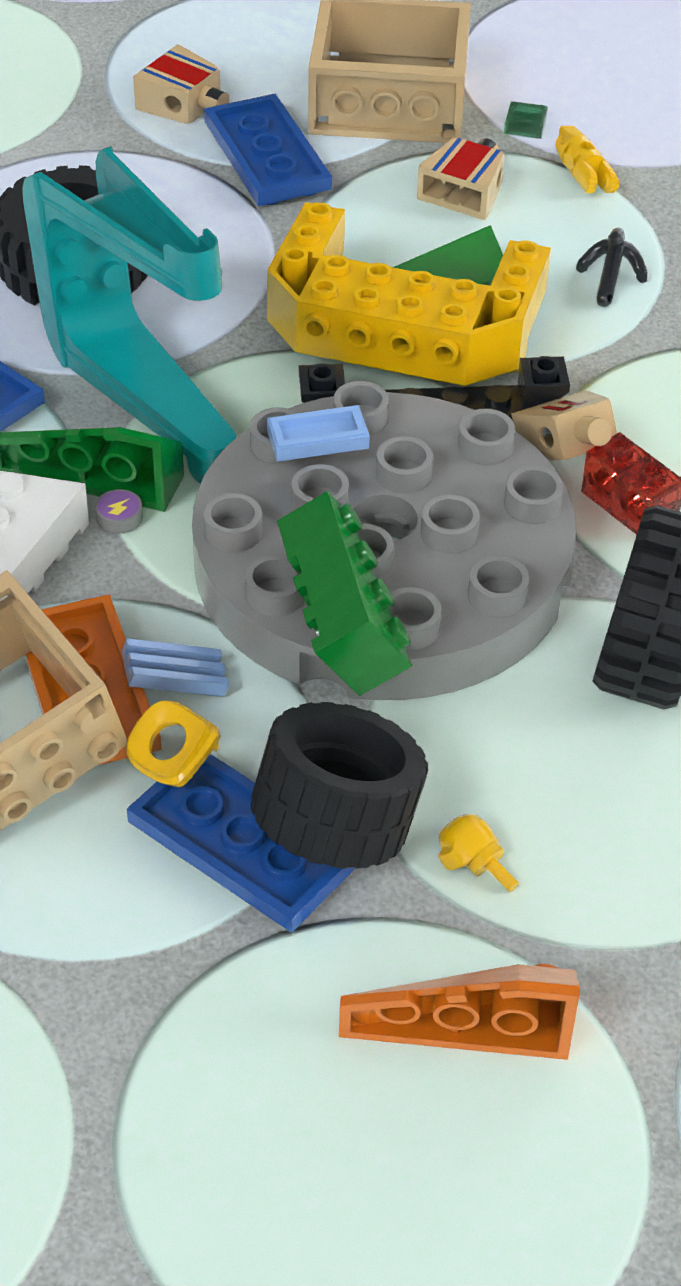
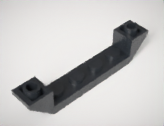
M540 356L520 358L517 385L388 389L385 391L437 398L460 404L473 410H498L512 419V413L564 397L570 392V382L564 356ZM320 363L316 365H298L302 403L332 397L337 389L345 384L343 364Z

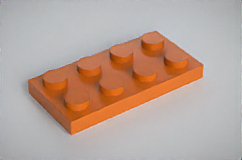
M110 594L41 609L105 683L128 740L137 721L150 708L143 688L128 686L121 652L126 638ZM29 652L24 655L42 715L68 699L69 696L36 656ZM160 733L156 735L153 741L152 752L162 750ZM126 746L119 750L112 759L98 765L128 758Z

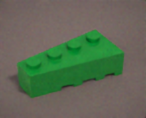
M326 491L277 520L287 559L298 573V575L293 577L296 590L308 605V607L302 610L305 622L310 629L314 628L317 637L311 640L314 653L359 696L411 668L412 663L405 649L406 646L411 644L409 635L397 617L392 618L389 607L394 605V600L385 583L380 578L376 579L372 569L378 566V562L369 545L364 540L360 541L357 532L362 529V524L351 505L346 503L341 506L329 491Z

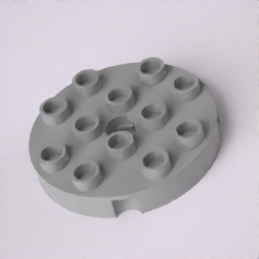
M354 381L342 385L332 397L309 401L291 408H269L257 413L251 420L250 428L227 445L213 461L202 479L193 507L192 534L196 584L210 618L221 633L240 652L277 676L298 685L312 679L331 680L341 685L347 691L349 698L368 700L427 698L471 687L500 674L533 651L547 636L558 620L562 587L570 585L576 541L575 512L569 492L558 472L532 443L515 431L513 420L505 413L493 409L473 410L460 404L426 396L386 392L375 383ZM359 405L370 436L369 449L280 462L276 461L267 432V418ZM326 491H329L341 506L349 503L362 524V529L357 532L360 541L364 540L369 545L378 562V566L372 569L376 579L380 578L385 583L394 600V605L389 607L392 618L397 617L400 620L411 641V644L406 646L405 649L412 667L361 696L355 693L314 653L311 640L317 637L314 628L310 629L305 622L302 610L308 607V605L296 590L293 577L298 575V573L287 559L277 520Z

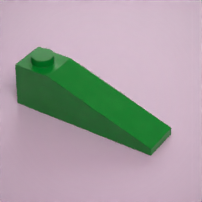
M491 225L393 268L414 272L426 271L435 276L456 280L469 279L477 284L490 286L503 253Z
M121 427L0 432V471L85 483L86 494L98 497L111 490H128L139 496L142 507L165 512L184 478L183 444L169 438Z

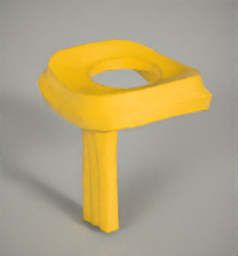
M163 700L154 703L137 721L129 735L126 744V754L132 765L149 778L169 786L182 787L201 767L212 750L217 751L221 735L216 725L196 714L191 709L175 701ZM168 726H182L186 732V740L180 752L170 759H156L152 752L153 741L156 735Z

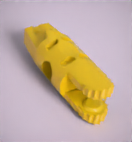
M560 126L559 136L555 143L556 150L562 163L584 192L594 193L597 184L605 193L617 191L620 188L619 178L591 140L575 126Z

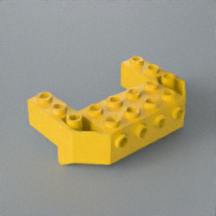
M322 202L304 203L267 269V321L295 352L463 386L495 376L519 372L520 358H526L528 336L546 292L551 247L540 246L532 241L509 240L492 283L488 286L477 284L469 279L456 280L435 276L426 271L414 272L393 268L384 263H367L348 259L342 256L344 253L346 209L331 207Z

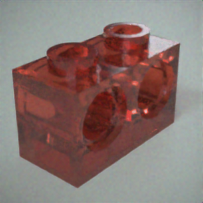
M621 432L613 435L605 445L595 446L586 451L581 492L636 535L645 508L657 505L680 512L681 477Z

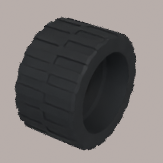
M334 702L301 704L299 707L287 709L282 715L277 716L272 723L251 796V811L256 817L255 821L267 833V836L295 856L303 857L309 860V862L319 865L324 864L341 869L368 868L371 865L377 866L388 862L389 858L395 857L405 844L427 778L428 762L425 760L426 755L408 732L402 730L398 724L390 719L387 720L375 712L363 710L353 705L335 704Z

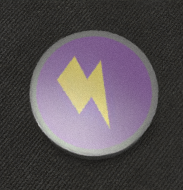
M123 489L111 490L102 494L96 501V520L98 525L105 531L126 533L137 528L142 522L141 499L131 491Z

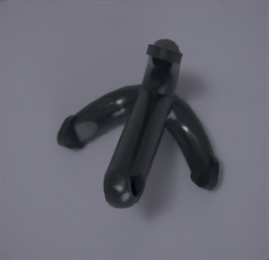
M619 227L611 231L608 239H602L591 246L578 260L576 271L583 273L598 258L606 254L596 297L597 303L601 307L609 306L613 300L623 256L631 264L637 280L640 283L647 282V269L640 252L632 243L625 241V233Z

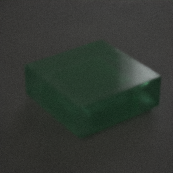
M512 101L505 120L504 134L541 139L547 120L548 106Z

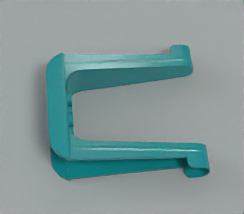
M112 146L98 152L95 160L98 195L89 199L82 200L42 172L26 177L22 187L23 204L42 319L54 354L62 367H69L157 435L182 442L183 454L187 457L190 474L201 484L204 475L213 461L227 445L236 439V433L138 317L132 303L127 263L188 300H209L219 295L222 291L221 277L223 271L220 267L217 237L208 228L203 229V235L197 237L113 153Z

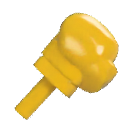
M463 814L458 816L440 831L438 837L442 850L438 857L447 870H455L466 866L475 876H479L488 870L508 892H512L519 885V882L498 862L504 854V849L498 844L496 836L487 823L478 815Z

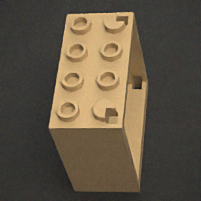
M321 0L309 62L308 134L447 143L452 138H461L471 3L434 0ZM331 52H339V56L331 55ZM449 59H455L454 63H449ZM319 116H328V122L318 121ZM443 124H454V130L442 129Z
M8 570L0 574V599L6 595L8 596L0 601V671L27 653L32 652L67 693L69 698L0 743V830L11 823L23 819L30 810L55 793L69 788L76 779L98 764L112 759L119 750L126 746L128 741L105 683Z

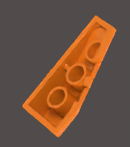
M517 964L343 995L340 999L339 1037L568 1060L579 1000L580 986L576 970L557 968L550 964H537L534 966Z

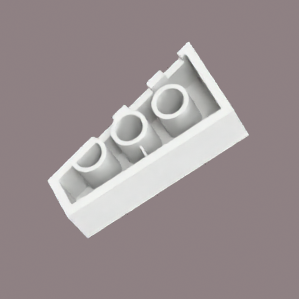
M0 471V574L8 570L27 594L30 591L36 592L44 582L45 571L54 560L60 562L69 550V541L76 533L81 535L89 525L85 483ZM7 595L4 596L3 598L0 599V601L4 600V599L7 598L8 596H7Z

